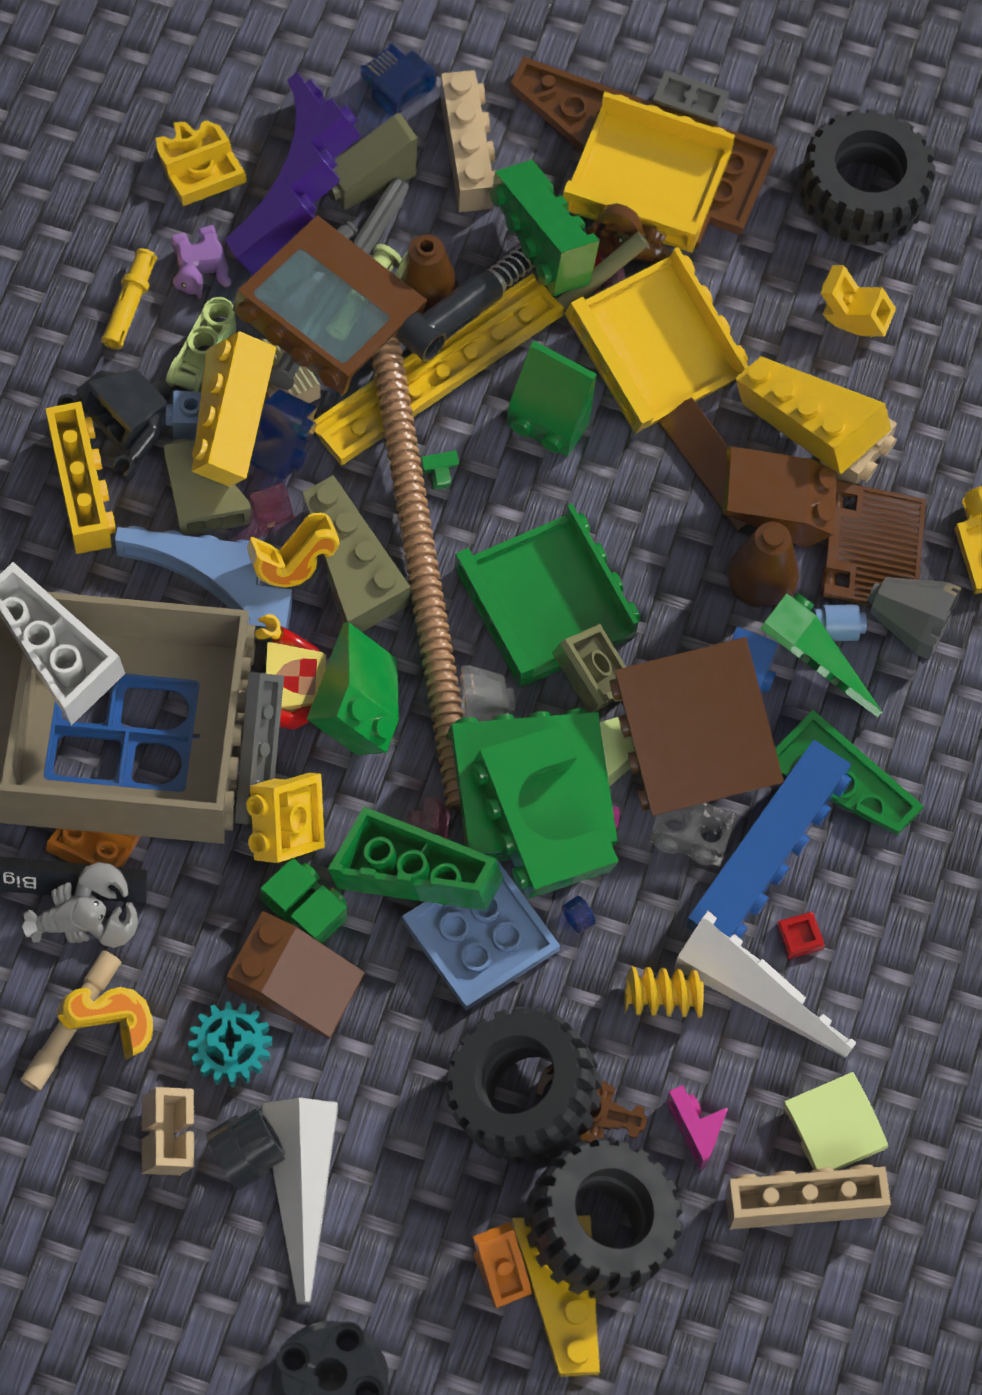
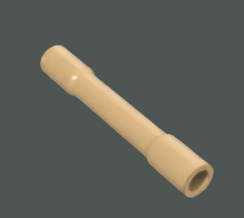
M107 951L100 953L81 987L91 990L90 999L92 1001L97 999L99 994L105 990L121 965V961ZM59 1021L43 1048L37 1052L20 1080L29 1088L40 1092L77 1029L68 1030Z

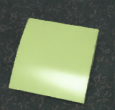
M854 1072L784 1101V1109L802 1140L801 1148L814 1170L833 1168L834 1171H837L888 1148V1143L878 1119Z

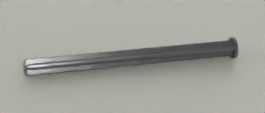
M395 178L390 182L353 242L368 255L407 194L408 184L399 178ZM333 275L299 331L316 342L349 287ZM285 352L277 366L272 367L269 381L280 389H291L294 385L293 377L300 368V365L294 361L291 355Z

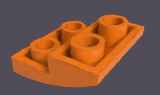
M57 828L47 842L46 851L69 863L92 865L101 862L112 864L115 867H124L141 836Z

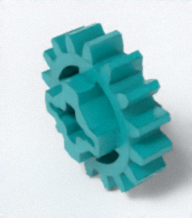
M226 1001L224 1011H219L215 1005H212V1016L208 1018L200 1013L198 1015V1022L201 1028L191 1027L190 1029L191 1036L197 1039L188 1042L189 1051L197 1052L191 1057L193 1066L203 1064L200 1070L203 1078L213 1073L215 1085H219L223 1078H228L230 1087H235L236 1078L242 1077L245 1083H249V1072L254 1071L257 1074L263 1072V1066L259 1061H270V1052L264 1048L272 1046V1037L263 1036L269 1031V1025L267 1022L258 1024L260 1012L257 1010L250 1015L246 1014L247 1009L244 1003L239 1006L238 1010H232L231 1002ZM236 1022L245 1025L250 1031H244ZM222 1023L214 1033H209L215 1026ZM230 1031L235 1042L234 1049H232V1057H229V1050L226 1048L228 1032ZM246 1055H252L246 1062L238 1065ZM210 1057H217L224 1063V1066L215 1063Z

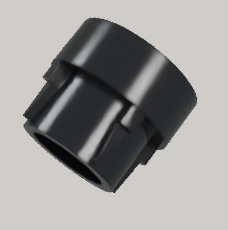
M256 1108L241 1117L235 1115L206 1132L208 1143L228 1179L239 1191L269 1174L271 1167L285 1160V1150L279 1137L262 1111H257Z

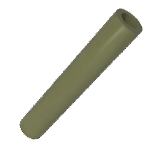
M637 232L594 268L590 285L563 293L557 298L558 302L567 310L571 302L581 297L585 299L647 248L649 244L646 239Z

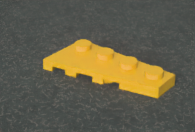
M590 1215L577 1216L582 1229L592 1239ZM512 1218L511 1223L520 1245L523 1262L528 1271L535 1301L540 1310L544 1330L559 1377L599 1375L595 1299L588 1296L587 1290L577 1295L568 1291L569 1284L562 1281L557 1284L549 1276L553 1272L547 1265L541 1268L535 1259L539 1254L537 1248L529 1247L526 1235L532 1231V1228L524 1225V1218Z

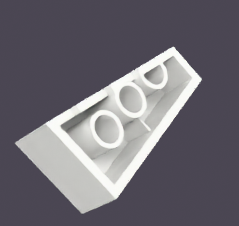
M14 562L0 574V616L72 725L125 674L120 657Z

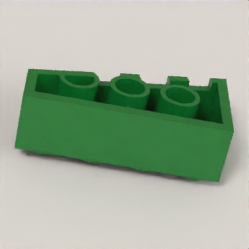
M363 807L328 868L337 889L485 911L488 909L503 881L496 858L367 807Z

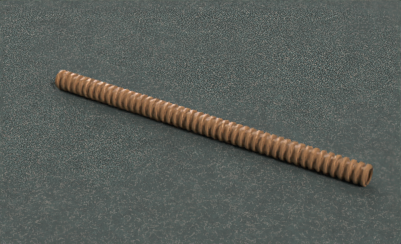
M374 306L369 307L364 312L365 320H367L366 328L369 330L367 332L368 339L372 338L389 321L388 317ZM396 333L371 358L373 359L372 365L375 370L374 377L377 380L376 388L378 389L377 395L380 400L379 407L382 410L381 418L384 420L382 425L385 430L384 437L387 440L386 448L389 450L387 455L390 460L389 467L392 471L391 479L394 481L392 485L393 490L396 491L394 497L395 501H397L396 509L399 512L398 520L401 522L399 527L402 532L401 539L404 542L403 551L406 553L404 557L405 562L408 563L406 569L407 573L410 574L408 581L411 584L410 593L413 595L411 598L412 604L415 605L413 612L417 616L415 618V623L418 626L417 635L421 637L418 642L419 646L422 647L420 650L421 657L424 658L422 665L426 669L424 671V677L427 679L425 684L426 689L430 690L427 696L428 700L431 701L429 708L433 711L431 719L435 722L433 731L437 733L434 738L435 742L439 744L436 750L437 754L441 755L438 758V762L442 765L440 773L444 776L442 785L446 787L443 791L444 797L448 798L445 804L446 808L450 810L461 811L452 741L446 739V734L451 724L464 716V712L460 708L462 700L458 697L460 695V689L457 687L458 678L454 676L457 671L456 666L453 665L455 662L454 656L451 655L453 647L449 644L451 636L448 634L449 624L446 623L448 620L447 613L444 612L446 606L442 602L444 594L441 592L442 583L439 581L441 577L440 572L437 570L439 568L438 561L435 560L437 553L434 550L435 542L432 539L433 530L430 529L432 526L431 519L428 518L430 512L427 508L428 501L425 498L427 495L426 489L423 487L425 483L424 478H422L423 471L420 467L421 459L418 457L420 454L419 448L416 447L418 441L417 437H415L416 430L413 426L414 418L411 416L413 412L412 407H410L411 400L408 396L409 389L406 386L407 377L404 376L406 371L403 366L404 359L401 356V343L397 340Z

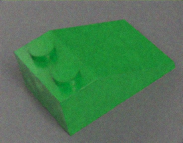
M533 341L529 347L508 407L507 425L517 434L525 437L529 436L541 442L548 451L553 453L559 452L568 457L589 426L596 374Z
M349 622L343 623L307 720L355 755L387 753L399 721L397 658Z

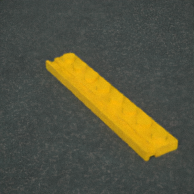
M533 273L505 291L499 301L446 340L442 349L433 359L424 362L414 353L404 359L403 366L406 371L404 376L407 377L406 386L409 389L408 396L411 400L412 417L563 316V306L544 285H540L536 281V276ZM376 379L310 422V430L317 434L320 442L341 466L384 438L385 430L382 425L384 420L381 418L382 410L379 407L380 400L377 395Z

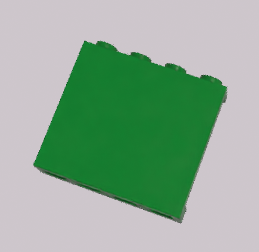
M572 503L567 505L566 515L475 555H472L469 548L455 555L454 569L519 688L562 670L552 655L553 650L563 640L600 624L613 646L636 637L638 623L640 622L639 612L633 602H627L622 593L624 588L620 577L616 572L611 573L606 564V553L599 542L594 543L589 534L590 526L583 513L578 514Z
M572 709L566 711L564 715L550 716V712L541 711L528 715V718L515 719L511 714H503L493 717L490 721H478L475 717H465L451 724L446 734V739L452 741L465 847L496 858L497 861L512 860L510 854L506 855L500 845L499 833H501L497 820H492L488 814L485 802L488 796L484 786L478 785L473 775L472 764L479 750L561 723L565 724L577 758L571 768L535 779L524 785L519 793L520 813L525 823L535 833L548 839H568L605 827L612 846L616 844L618 840L598 712L587 713L586 709Z

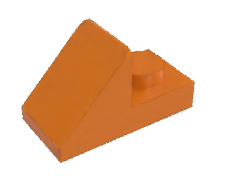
M509 1222L473 1236L477 1250L474 1253V1258L496 1308L533 1294L515 1231Z

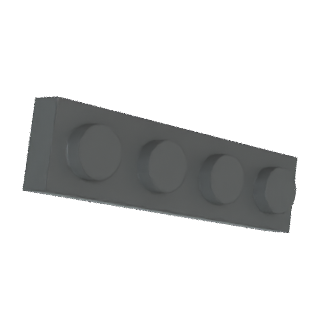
M249 672L238 792L235 803V823L252 825V816L246 808L247 799L250 797V785L275 778L284 684L283 675Z

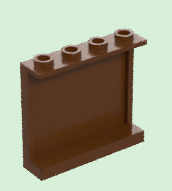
M746 637L614 671L615 679L609 680L614 702L621 701L625 715L618 716L623 738H631L634 749L633 752L628 753L633 774L640 773L643 788L637 789L642 811L649 809L651 817L784 783Z

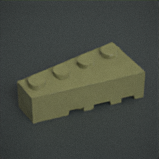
M333 475L303 491V513L305 518L313 513H325L332 520L339 537L340 545L333 556L326 558L324 554L319 556L342 622H349L363 632L410 605L409 584L335 476Z

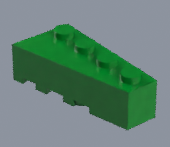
M533 160L495 171L493 185L490 188L492 203L495 207L501 209L509 231L516 234L524 256L527 259H531L540 283L547 286L553 297L590 285L600 240L594 233L587 235L582 230L585 229V222L579 215L572 217L569 214L568 202L562 195L554 196L553 184Z

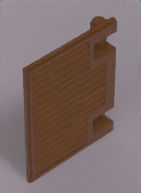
M837 480L834 535L827 538L825 567L822 570L820 588L822 598L872 607V604L868 603L867 600L875 582L882 585L886 577L920 580L926 499ZM845 496L856 498L855 510L843 508ZM838 573L848 575L847 588L835 585Z

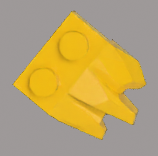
M205 120L201 123L200 128L194 131L186 122L174 123L176 133L174 139H168L165 136L156 137L157 150L165 174L183 206L247 182L245 171L233 154L230 140L220 125Z

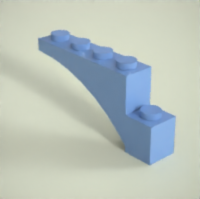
M140 526L117 527L115 537L117 556L142 560L167 568L208 590L229 609L249 610V625H255L256 630L260 628L267 630V626L258 621V618L267 614L276 616L280 626L286 629L289 628L292 610V590L269 584L265 586L259 585L260 579L255 574L247 550L248 540L230 542L219 540L217 537L210 535L191 537L171 530L160 533L148 531ZM255 636L256 641L272 642L271 637L265 640H259Z

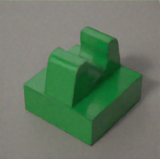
M457 451L420 457V467L422 468L423 475L430 474L433 490L448 488L451 485L449 470L459 465Z

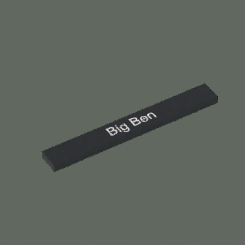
M0 857V891L51 895L54 889L66 883H71V896L75 895L79 876L89 864ZM116 867L122 872L127 882L128 895L126 897H123L119 889L114 885H109L108 887L116 893L117 899H109L91 891V895L99 900L146 904L148 895L147 870Z

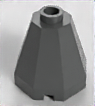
M886 577L882 585L875 582L867 602L872 604L870 613L916 655L930 660L950 620V609L954 610L961 587L949 582Z

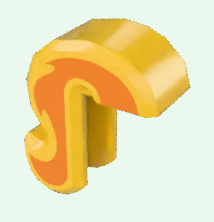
M313 513L303 520L280 550L254 537L250 538L247 550L255 574L261 581L272 586L287 588L300 585L308 580L316 570L317 556L320 554H324L326 558L333 556L340 543L330 517L325 513Z
M123 987L113 988L92 1001L90 999L91 990L81 988L72 991L59 1002L57 1017L68 1030L119 1022L123 1052L126 1060L144 1051L151 1040L153 1032L152 1015L146 1000L135 990Z

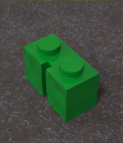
M291 858L261 887V901L283 921L299 928L323 944L347 920V901L336 889L331 887L328 890L324 885L321 886L317 882L320 879L319 875L307 863L301 865L294 858Z

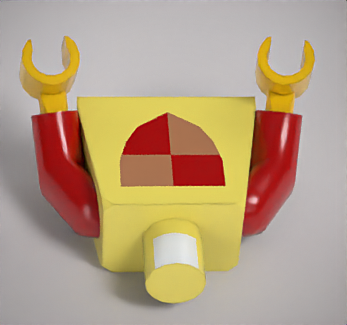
M267 614L258 618L259 622L267 626V630L260 628L255 631V636L259 640H265L270 637L272 642L267 643L266 674L284 676L279 728L296 730L310 722L307 720V717L326 670V654L320 652L317 647L299 635L280 626L276 616Z

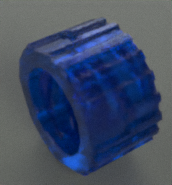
M579 895L562 905V911L566 920L577 933L584 932L596 923L595 916L590 907Z

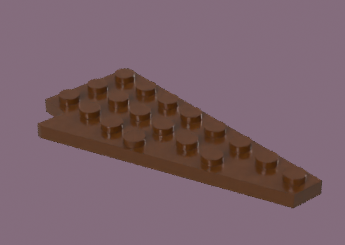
M524 56L511 81L510 91L582 153L601 110L604 92L613 95H623L631 101L647 106L653 105L662 111L677 116H686L695 122L710 127H720ZM720 127L728 133L735 135L732 152L694 249H699L709 224L742 236L775 158L776 146Z

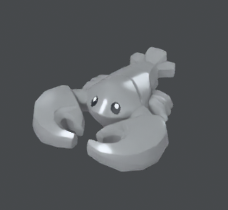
M98 862L86 866L79 876L75 895L71 896V883H66L51 892L55 906L43 911V914L39 916L31 910L23 914L25 920L22 922L25 936L31 937L32 942H40L43 932H65L69 943H81L90 940V937L85 933L88 931L99 939L102 945L115 948L126 944L135 935L138 926L137 912L132 902L126 903L127 915L125 921L119 919V915L122 912L119 906L112 912L104 926L101 922L105 916L106 907L99 899L91 895V891H94L106 898L117 899L116 893L108 887L109 885H114L119 889L122 896L126 897L128 895V887L122 872L109 863Z

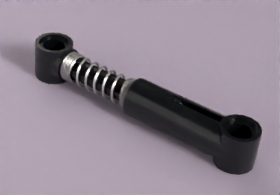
M521 246L516 247L515 250L504 256L502 260L497 261L496 265L491 266L488 270L482 269L423 314L416 312L410 315L400 327L396 336L397 340L424 362L430 361L439 353L446 340L499 301L503 296V292L506 291V286H512L513 281L517 282L519 280V276L524 277L525 271L530 272L532 267H535L531 259H527L524 256Z

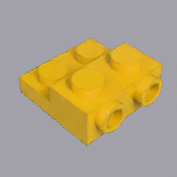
M306 773L286 780L274 778L250 785V797L247 799L246 808L252 816L253 834L248 839V845L251 852L254 853V860L279 863L325 847L321 774Z

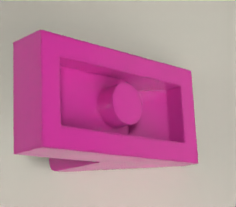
M682 1085L669 1091L666 1104L698 1169L701 1170L707 1167L728 1108L700 1119L699 1116L702 1115L696 1097L693 1094L688 1095Z

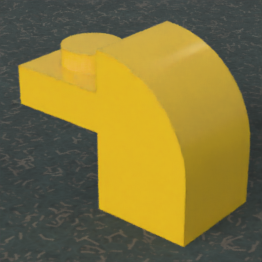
M832 265L820 293L827 303L823 316L837 328L853 334L885 337L896 308L883 287H858L844 265Z

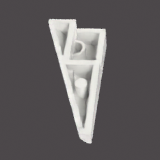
M707 911L678 955L674 969L680 968L687 976L691 969H696L700 980H703V984L846 1058L856 1042L852 1038H846L831 1027V1020L825 1014L817 1017L803 1005L806 999L805 996L763 959L759 960L741 947L743 941L735 934L729 938L714 926L717 918Z

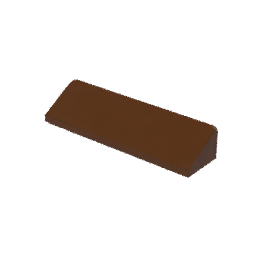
M690 397L659 422V425L723 512L727 448L729 447L694 399ZM725 514L738 533L751 526Z

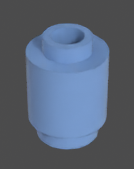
M823 605L821 609L813 610V613L818 617L833 641H859L860 634L866 633V613L860 612L858 605Z

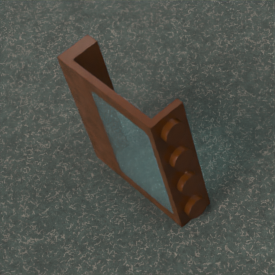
M317 215L237 290L232 310L237 313L243 322L251 324L264 334L270 343L278 345L291 355L298 365L306 367L318 376L325 386L336 390L343 396L348 390L352 376L399 331L404 321L410 315L416 312L423 313L427 299Z

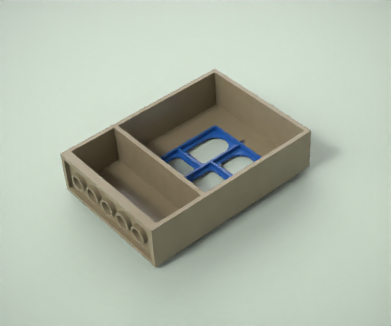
M47 592L120 657L125 674L110 688L105 721L101 724L75 722L72 725L69 721H65L62 718L60 707L0 616V823L224 844L226 830L233 831L235 808L233 806L234 797H237L238 765L241 760L246 688L248 685V674L251 672V665H254L256 643H254L256 626L249 625V610ZM129 688H142L178 693L185 698L189 705L187 719L180 726L170 730L126 727L121 723L125 692ZM63 736L119 742L121 746L116 777L112 780H100L56 775L53 769L58 740ZM141 743L172 748L181 758L182 767L179 774L172 781L165 784L154 785L134 782L132 780V770L136 747Z

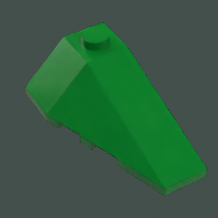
M796 592L793 598L786 593L760 629L878 718L882 713L881 709L818 617L810 611L814 604L798 592Z

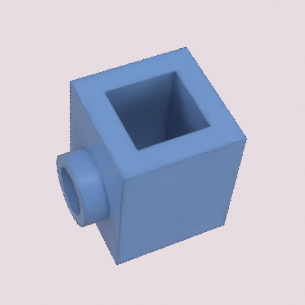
M174 391L173 404H167L166 426H173L174 439H196L201 392Z

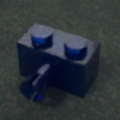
M278 389L264 402L250 464L282 480L293 470L299 471L307 456V452L303 450L305 443L311 439L317 423L313 421L317 418V407Z

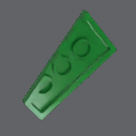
M814 710L775 748L782 776L786 778L813 740L851 763L848 777L852 780L841 797L834 794L830 801L896 836H899L923 810L924 806Z

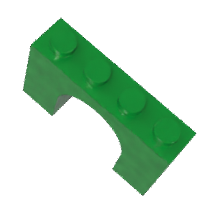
M564 723L482 748L472 764L474 778L478 785L484 786L488 796L485 800L488 814L492 820H497L500 827L499 841L502 850L506 855L510 854L515 866L512 870L515 884L519 890L524 889L527 899L611 872L619 862L605 827L572 838L553 840L535 833L525 823L520 813L519 793L524 785L535 779L571 768L577 758Z

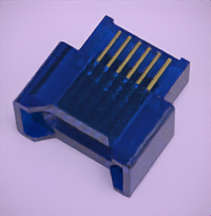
M390 43L388 48L373 60L361 66L360 77L372 87L371 98L389 115L394 116L401 113V107L420 92H431L436 88L437 71L413 50L405 55Z

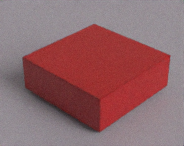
M813 911L777 921L776 927L787 959L824 949L825 944Z

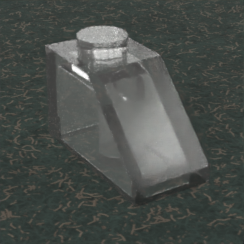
M470 665L461 667L459 698L462 700L463 718L475 717L478 721H490L495 716L509 714L510 710L515 709L513 688H506L504 675Z

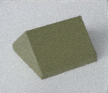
M600 624L560 642L553 650L552 655L587 712H596L613 702L614 699L609 680L615 679L614 671L616 669L626 666Z

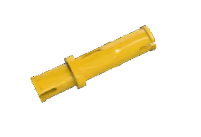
M144 248L137 249L128 274H124L122 277V290L112 311L105 333L101 338V342L111 349L120 350L123 348L124 340L142 294H146L149 289L148 279L157 261V256L150 250Z

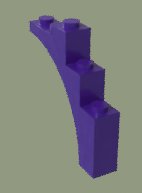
M298 72L287 79L294 95L296 109L295 131L287 159L278 178L262 202L225 239L235 257L252 275L262 268L315 218L313 213L317 211V208L313 203L341 181L334 170L338 166L334 158L362 137L354 126L358 119L345 104L340 108L332 98L327 100L323 96L322 90L312 78L306 82Z

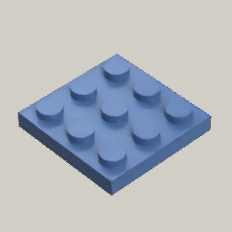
M499 861L497 862L503 876V881L486 911L424 902L402 916V923L465 1011L560 951V945Z

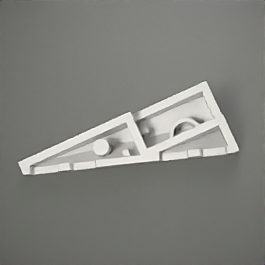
M293 1098L263 1103L262 1113L272 1125L285 1150V1160L272 1168L297 1304L310 1306L338 1103Z

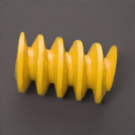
M631 966L625 978L624 1013L626 1014L629 1004H633L636 1015H641L644 1005H648L651 1015L656 1016L660 1005H662L667 1017H671L675 1006H679L682 1017H687L690 1007H694L697 1018H701L704 994L703 980H700L696 969H691L685 980L680 968L675 969L671 979L667 969L660 968L657 977L654 978L650 967H646L641 978H639L636 967Z

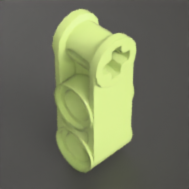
M216 297L210 299L204 305L182 349L168 370L166 377L168 386L174 387L177 385L189 391L201 392L206 351H199L197 349L204 345L213 347L223 339L236 333L235 312L232 310L233 304L226 298ZM217 317H226V318H227V319H226L225 321H223V322H214V321H213V319H215V318H217Z

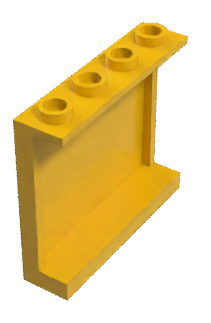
M604 92L602 107L573 178L571 181L568 180L563 192V197L568 202V210L571 213L596 221L600 211L608 204L618 203L628 206L637 212L642 225L654 227L655 230H658L666 237L663 241L664 244L676 248L679 247V249L692 253L730 158L735 135L728 133L720 127H710L695 122L689 117L677 116L662 111L653 105L647 106L631 101L623 95H613Z
M679 247L674 249L668 258L586 300L584 297H581L571 302L565 312L567 319L635 434L662 420L688 398L692 397L696 402L736 381L735 378L749 367L746 352L740 345H736L730 335L731 330L724 316L718 315L712 305L713 299L710 291L706 286H701L695 276V268L688 256H683Z

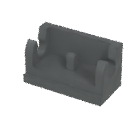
M665 70L653 102L719 126L721 116L725 114L728 106L729 92Z

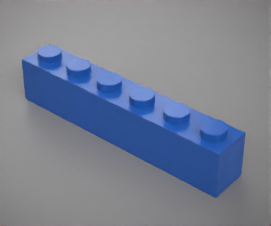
M813 740L688 917V929L694 932L701 919L709 911L717 918L714 926L729 938L734 934L740 939L743 938L748 929L744 923L751 913L758 916L769 899L765 893L771 884L780 885L790 869L785 864L793 853L798 857L811 839L806 834L813 824L820 827L830 813L831 808L827 806L834 794L841 797L852 780L848 777L851 763L817 741Z

